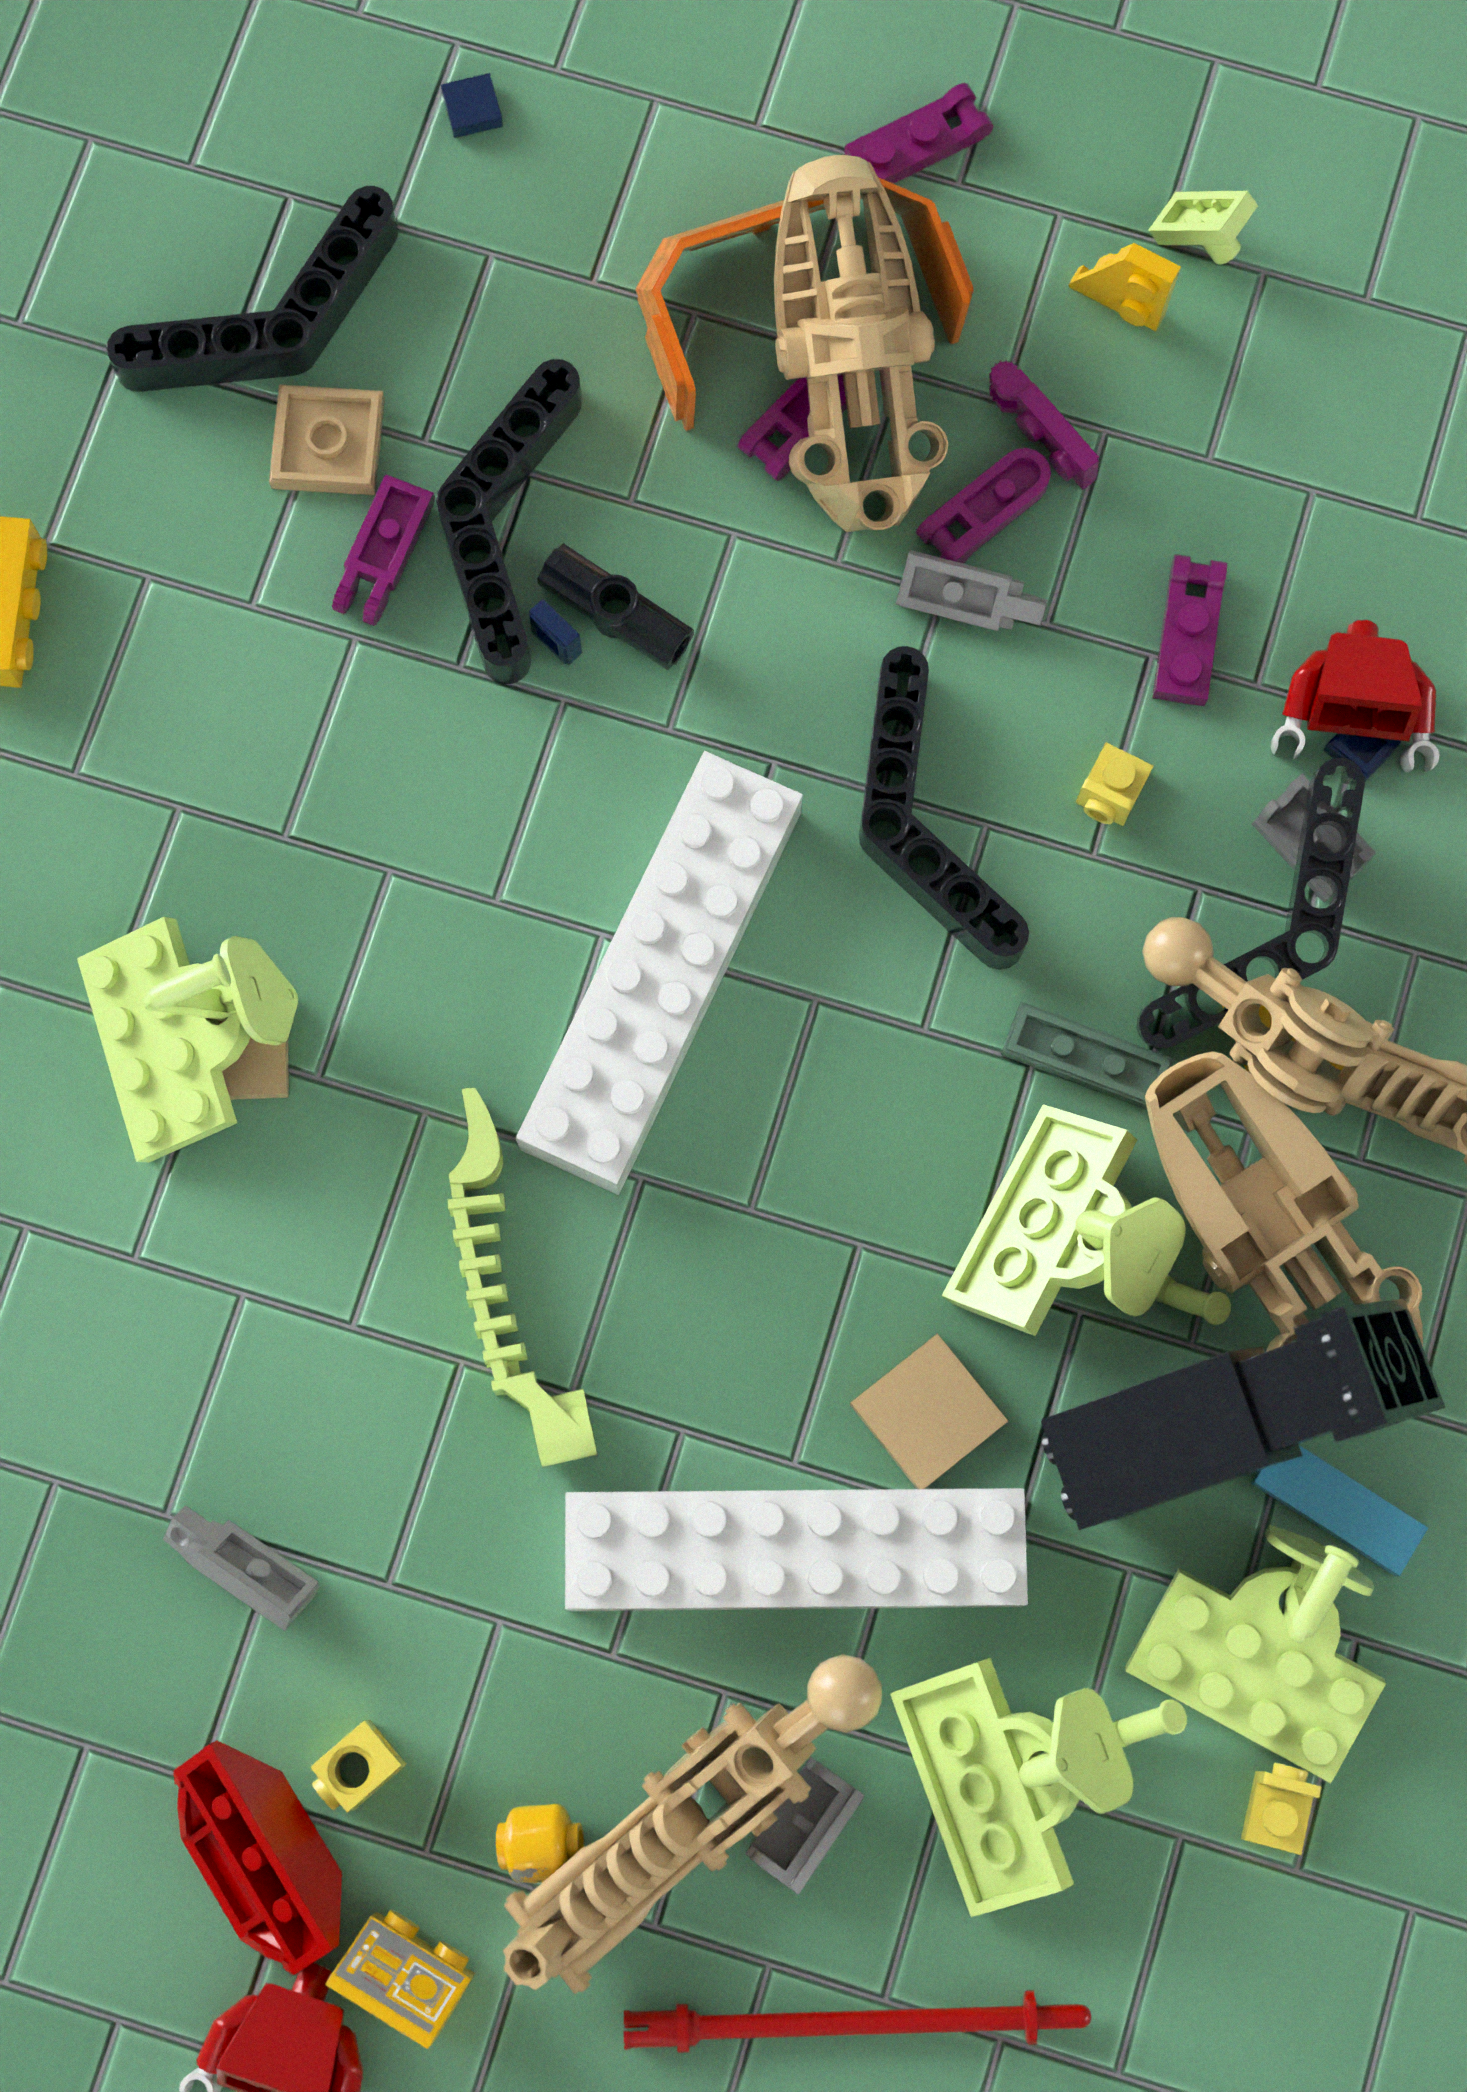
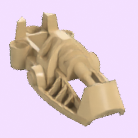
M832 155L809 162L793 171L788 181L782 206L776 243L774 296L778 337L775 342L778 369L780 372H783L787 380L807 378L810 413L807 418L809 437L800 439L792 447L789 454V466L792 474L807 485L817 503L845 532L884 530L891 526L900 525L929 477L930 469L938 466L948 452V440L941 427L933 422H918L911 365L930 360L935 346L933 326L930 319H927L925 313L920 310L911 258L901 226L888 195L871 163L860 157ZM860 195L863 196L871 273L868 274L866 273L863 247L856 245L852 221L854 216L860 215ZM823 200L827 218L829 220L835 219L838 222L841 248L836 251L840 273L839 278L821 282L807 203L810 201ZM874 371H879L884 415L890 418L892 441H888L892 477L850 482L837 376L843 375L849 428L880 424ZM916 431L924 433L931 445L930 452L923 461L914 459L908 448L909 440ZM812 445L822 447L828 456V465L820 475L811 473L806 468L804 462L805 453ZM872 491L879 493L884 498L886 504L883 516L875 522L868 519L863 510V501Z
M1211 1051L1195 1055L1173 1065L1160 1074L1149 1086L1144 1096L1152 1133L1163 1168L1179 1205L1204 1247L1202 1250L1204 1258L1202 1263L1206 1272L1211 1276L1212 1281L1220 1289H1225L1229 1293H1234L1244 1285L1249 1284L1281 1334L1277 1335L1269 1343L1266 1352L1290 1344L1293 1340L1298 1341L1293 1328L1309 1323L1303 1313L1307 1307L1279 1266L1284 1265L1313 1310L1328 1303L1342 1292L1311 1247L1312 1244L1316 1246L1355 1305L1380 1302L1379 1287L1384 1279L1392 1281L1399 1290L1400 1299H1405L1423 1346V1326L1419 1311V1304L1422 1299V1286L1419 1279L1412 1271L1403 1267L1381 1269L1371 1254L1359 1250L1341 1223V1220L1358 1210V1194L1345 1174L1337 1168L1323 1146L1286 1104L1269 1094L1255 1081L1251 1073L1222 1053ZM1218 1084H1221L1242 1124L1263 1157L1246 1168L1242 1165L1232 1146L1223 1145L1210 1124L1211 1118L1216 1113L1206 1092ZM1181 1126L1187 1132L1196 1130L1210 1152L1207 1160L1220 1180V1185Z

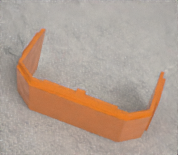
M879 178L894 212L902 217L950 345L958 343L974 288L948 221L941 222L935 203L932 200ZM784 200L664 238L635 289L648 327L645 339L673 417L675 421L682 420L686 431L694 429L696 388L664 302L661 289L682 252L688 250L691 252L753 232L754 235L769 230L770 226L780 222ZM823 200L807 202L809 213L825 209Z

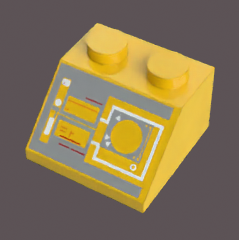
M391 1909L386 1917L376 1912L370 1916L325 1985L426 2049H429L440 2035L476 1973L465 1967L469 1958L458 1949L443 1941H439L436 1948L415 1936L420 1927L407 1917Z

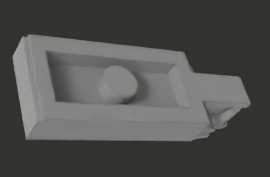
M910 550L896 604L998 631L999 627L1012 630L1015 619L1041 626L1048 600L1023 593L1024 582L1012 579L1010 575Z
M186 1505L173 1517L163 1538L190 1565L192 1564V1567L284 1631L310 1603L320 1587L317 1580L230 1520L224 1525L215 1521L210 1523Z

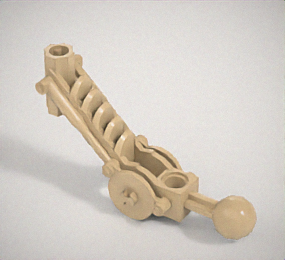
M1170 917L1160 921L1147 934L1142 951L1148 971L1157 981L1170 986L1194 984L1228 1009L1218 1027L1236 1040L1229 1054L1236 1063L1248 1065L1249 1072L1254 1076L1255 1081L1269 1094L1298 1110L1310 1113L1325 1111L1331 1116L1340 1113L1345 1104L1348 1103L1395 1121L1413 1135L1465 1154L1466 1156L1463 1161L1467 1165V1065L1458 1061L1438 1060L1388 1041L1394 1031L1389 1022L1375 1020L1371 1024L1350 1006L1340 1001V999L1321 990L1302 986L1300 984L1302 978L1292 968H1282L1276 979L1267 974L1246 982L1213 957L1214 951L1211 936L1200 923L1184 917ZM1260 1005L1266 1007L1272 1017L1271 1028L1266 1027L1261 1022L1259 1017ZM1328 1061L1335 1064L1343 1065L1344 1068L1342 1069V1071L1336 1069Z
M840 1655L820 1663L812 1673L808 1683L807 1700L789 1714L778 1703L759 1719L755 1720L741 1702L737 1705L733 1703L725 1710L727 1713L723 1717L725 1721L713 1731L708 1733L702 1727L681 1745L687 1753L664 1776L658 1770L655 1773L650 1772L643 1778L645 1782L641 1786L650 1796L602 1839L580 1849L528 1896L521 1890L518 1893L514 1891L506 1898L507 1902L504 1904V1907L520 1925V1928L517 1930L518 1935L503 1949L506 1957L504 1971L516 1985H526L537 1990L552 1976L555 1979L560 1975L574 1994L578 1991L581 1993L590 1986L589 1981L593 1978L588 1970L637 1928L653 1905L703 1861L711 1872L716 1869L719 1871L727 1864L726 1860L729 1858L725 1850L750 1832L755 1837H758L760 1833L766 1831L778 1819L773 1812L789 1798L793 1804L798 1801L802 1803L809 1797L808 1792L811 1790V1787L797 1770L817 1749L812 1741L827 1729L847 1733L868 1725L877 1715L882 1701V1684L874 1669L858 1657ZM708 1781L726 1801L709 1820L706 1818L701 1806L690 1797Z

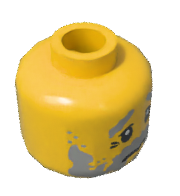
M561 1804L513 1808L509 1812L506 1822L498 1823L496 1830V1854L499 1868L501 1870H508L512 1879L520 1884L544 1882L580 1849L584 1848V1834L581 1823H572L568 1811Z

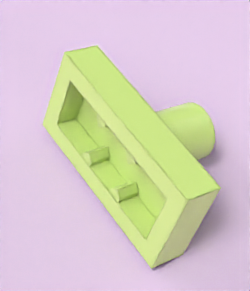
M1248 191L1175 192L1148 231L1159 245H1202L1216 264H1224L1232 260L1240 251L1241 244L1236 237L1258 205Z

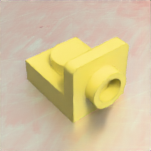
M1106 742L1088 778L1082 785L1075 803L1083 806V811L1090 818L1100 823L1112 824L1115 822L1124 826L1154 765Z
M1274 1763L1272 1773L1255 1771L1241 1839L1301 1855L1313 1798H1320L1322 1787L1306 1783L1308 1771L1283 1764Z

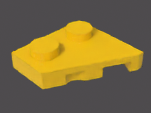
M1132 243L1121 248L1118 254L1110 253L1099 258L1097 264L1091 270L1084 265L1080 266L1070 281L1069 288L1118 312L1122 319L1134 326H1146L1156 331L1166 314L1181 266L1136 243Z

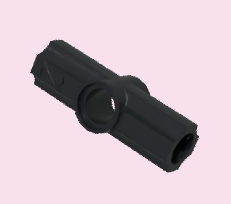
M564 543L552 551L537 577L538 585L593 620L596 628L603 635L610 638H620L666 670L676 665L694 636L693 628L638 593L635 584L629 578L622 575H611ZM611 600H622L629 605L624 612L618 614L608 613L602 608L603 605Z

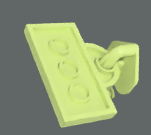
M162 917L77 958L136 1162L149 1163L237 1124L222 1071L239 1059L248 1045L250 1037L256 1042L263 1044L279 1045L286 1042L298 1005L296 990L262 947L253 939L233 936L222 942L220 954H215L213 960L203 964L196 963L190 965L177 920Z
M1042 1105L942 1294V1297L954 1306L1036 1336L1061 1287L1081 1289L1100 1283L1103 1280L1106 1298L1122 1312L1131 1316L1144 1314L1154 1301L1202 1317L1212 1325L1224 1323L1231 1312V1303L1226 1294L1219 1291L1206 1293L1177 1283L1168 1275L1185 1239L1186 1229L1182 1215L1167 1201L1156 1197L1132 1208L1127 1197L1114 1187L1137 1139L1125 1129L1047 1105Z
M1269 1525L1265 1531L1267 1541L1294 1559L1291 1566L1263 1568L1244 1578L1230 1595L1178 1568L1125 1666V1672L1323 1780L1332 1783L1386 1685L1383 1677L1336 1653L1341 1632L1339 1613L1334 1600L1342 1585L1365 1596H1370L1375 1587L1369 1577L1355 1568L1358 1566L1359 1561L1351 1554L1334 1546L1325 1547L1311 1538ZM1282 1593L1284 1595L1283 1609L1279 1605V1598Z
M991 1658L890 1693L971 1917L1054 1894L1074 1885L1053 1827L1070 1817L1080 1799L1098 1814L1110 1812L1126 1804L1132 1797L1133 1778L1123 1747L1164 1733L1179 1734L1187 1725L1186 1711L1178 1701L1172 1699L1165 1700L1157 1708L1112 1722L1107 1706L1102 1698L1089 1688H1084L1059 1698L1055 1706L1054 1722L1031 1712L1011 1713Z

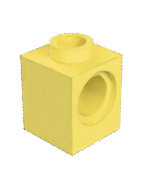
M364 1720L310 1767L318 1777L312 1783V1786L332 1810L341 1805L348 1813L359 1807L407 1764L371 1720ZM352 1752L361 1754L369 1765V1775L366 1781L359 1787L348 1785L340 1775L342 1760Z

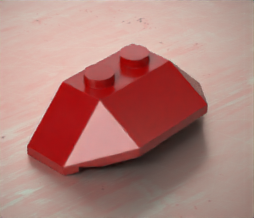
M218 1740L210 1743L174 1769V1783L179 1787L177 1809L181 1840L239 1939L265 1957L282 1963L283 1969L292 1975L299 1973L338 1947L342 1871L283 1772Z

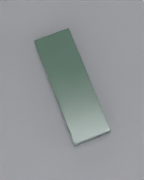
M1024 1002L1019 1004L1001 1052L1002 1056L1147 1110L1144 1096L1146 1091L1160 1074L1173 1066L1175 1060Z

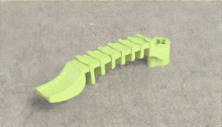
M476 1088L461 1089L468 1122L469 1138L461 1161L449 1173L452 1199L447 1200L450 1216L454 1217L456 1229L453 1230L456 1248L460 1247L462 1260H459L462 1278L466 1277L469 1288L466 1291L469 1307L474 1308L477 1321L474 1322L475 1332L478 1339H483L485 1350L482 1351L484 1362L487 1368L491 1367L494 1380L491 1381L493 1392L496 1396L508 1395L530 1412L542 1467L597 1455L584 1389L549 1396L538 1385L535 1371L521 1373L519 1361L528 1360L525 1343L519 1342L501 1347L499 1345L497 1335L518 1331L515 1313L491 1317L489 1305L509 1301L506 1283L484 1287L481 1275L502 1272L500 1254L477 1257L475 1248L477 1244L501 1241L499 1223L471 1227L469 1215L506 1211L504 1193L467 1197L466 1191L484 1189L495 1183L503 1169V1154L495 1126Z

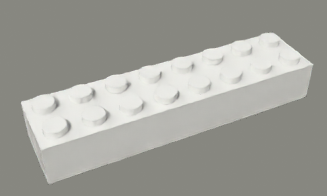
M707 751L703 752L516 1136L519 1150L614 1194H620L801 815L803 794Z
M1024 1488L566 1492L565 1609L567 1611L1023 1607L1028 1605Z

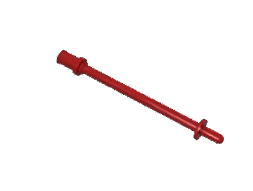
M1025 1990L1022 2006L699 2015L694 2009H689L688 2003L676 2004V2010H624L623 2025L625 2029L648 2028L646 2031H623L624 2050H630L631 2048L677 2047V2053H689V2046H696L700 2040L1014 2030H1024L1027 2044L1037 2045L1038 2030L1085 2028L1090 2024L1092 2014L1089 2008L1083 2004L1036 2005L1033 1990Z

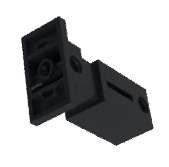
M1405 1299L1342 1306L1321 1314L1322 1318L1293 1328L1298 1341L1268 1352L1264 1351L1263 1346L1229 1351L1041 1419L1045 1431L1042 1434L1043 1448L1049 1461L1057 1465L1064 1486L1061 1489L1062 1503L1071 1519L1076 1520L1079 1530L1086 1529L1301 1457L1303 1455L1299 1444L1332 1433L1335 1442H1339L1446 1408Z

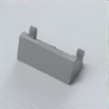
M1303 773L1291 782L1286 791L1277 800L1272 799L1252 823L1256 830L1294 871L1310 782ZM1331 804L1325 810L1317 807L1318 814L1335 812V808ZM1320 825L1316 828L1313 835L1316 847L1326 854L1336 853L1342 844L1339 831L1330 825ZM1358 833L1349 881L1360 873L1376 854ZM1311 879L1307 883L1323 902H1326L1333 896V891L1326 881Z
M812 1757L809 1758L799 1773L811 1787V1790L808 1792L809 1797L802 1803L798 1801L793 1804L789 1798L773 1812L778 1819L766 1831H763L754 1839L745 1853L754 1863L798 1895L865 1797L864 1794Z

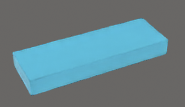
M1300 1445L1303 1456L1257 1472L1251 1482L1252 1485L1395 1577L1401 1575L1428 1529L1419 1521Z

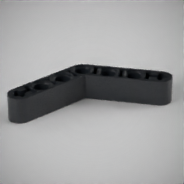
M363 186L355 190L349 196L273 311L130 325L116 330L107 341L106 351L119 382L131 391L145 392L296 376L306 373L313 367L397 239L398 225L390 195L382 188L376 186ZM344 256L355 257V259L348 264L335 263L339 258H342ZM316 297L329 298L324 304L319 306L308 304ZM286 339H301L300 343L290 348L280 346ZM236 344H249L248 348L242 352H228ZM189 348L197 350L191 357L185 359L177 358L178 354L183 350ZM159 353H162L163 359L161 360L158 355Z
M551 359L543 362L536 368L441 485L437 493L436 503L441 525L484 669L492 680L501 684H514L522 680L528 673L531 663L527 636L492 521L581 410L582 397L579 374L571 363L563 359ZM524 425H531L538 429L533 435L527 437L514 433L516 429ZM492 464H500L506 467V470L497 476H488L482 473L487 466ZM461 503H467L475 507L473 511L464 516H456L450 513L454 506ZM481 550L489 554L485 561L478 564L468 563L464 560L466 555L472 551ZM487 598H497L504 602L500 609L494 612H485L478 608V605ZM505 633L508 649L512 656L502 659L498 651L496 636Z
M909 646L896 647L884 656L880 668L859 829V844L863 851L983 964L998 970L1010 968L1018 962L1028 942L1029 929L1026 921L911 814L929 668L925 656L919 650ZM898 672L908 673L909 682L905 698L896 697ZM891 720H899L907 724L911 731L904 736H893L885 731L883 725ZM892 770L898 772L905 782L898 787L890 788L881 784L876 776L883 771ZM878 821H887L896 827L898 834L890 839H882L875 836L870 827ZM917 857H926L934 862L937 871L932 875H918L911 869L909 862ZM957 893L967 894L973 898L977 908L971 912H958L952 908L948 898ZM984 914H990L988 923L983 921L980 929H975L982 921ZM1005 932L1011 935L1010 944L1004 942L997 947L992 943L994 935L1000 937Z
M1333 758L1322 764L1311 777L1285 933L1224 964L1246 982L1248 981L1246 967L1254 958H1264L1269 961L1274 967L1275 979L1282 968H1292L1299 973L1302 980L1328 967L1335 959L1338 951L1365 787L1364 774L1361 768L1352 760ZM1335 772L1341 773L1342 783L1350 785V790H1345L1339 795L1335 812L1346 810L1347 817L1335 812L1317 813V807L1325 810L1331 804L1332 788L1324 786L1323 781L1328 780ZM1330 825L1339 831L1342 844L1336 853L1326 854L1316 847L1313 835L1318 826ZM1311 879H1321L1330 885L1333 891V898L1327 908H1316L1307 902L1304 889ZM1302 933L1316 934L1322 940L1324 952L1318 962L1308 963L1298 957L1295 944ZM1190 984L1188 986H1181L1146 1005L1137 1017L1136 1027L1144 1043L1153 1048L1165 1049L1176 1046L1220 1023L1228 1009L1224 1007L1222 1011L1215 1015L1203 1012L1196 1000L1197 992L1200 988ZM1183 994L1187 1010L1198 1021V1025L1190 1028L1189 1020L1185 1018L1170 1027L1173 1036L1166 1040L1162 1033L1152 1035L1148 1029V1025L1154 1022L1152 1012L1159 1009L1163 1015H1169L1181 1009L1182 1006L1175 1001V998Z

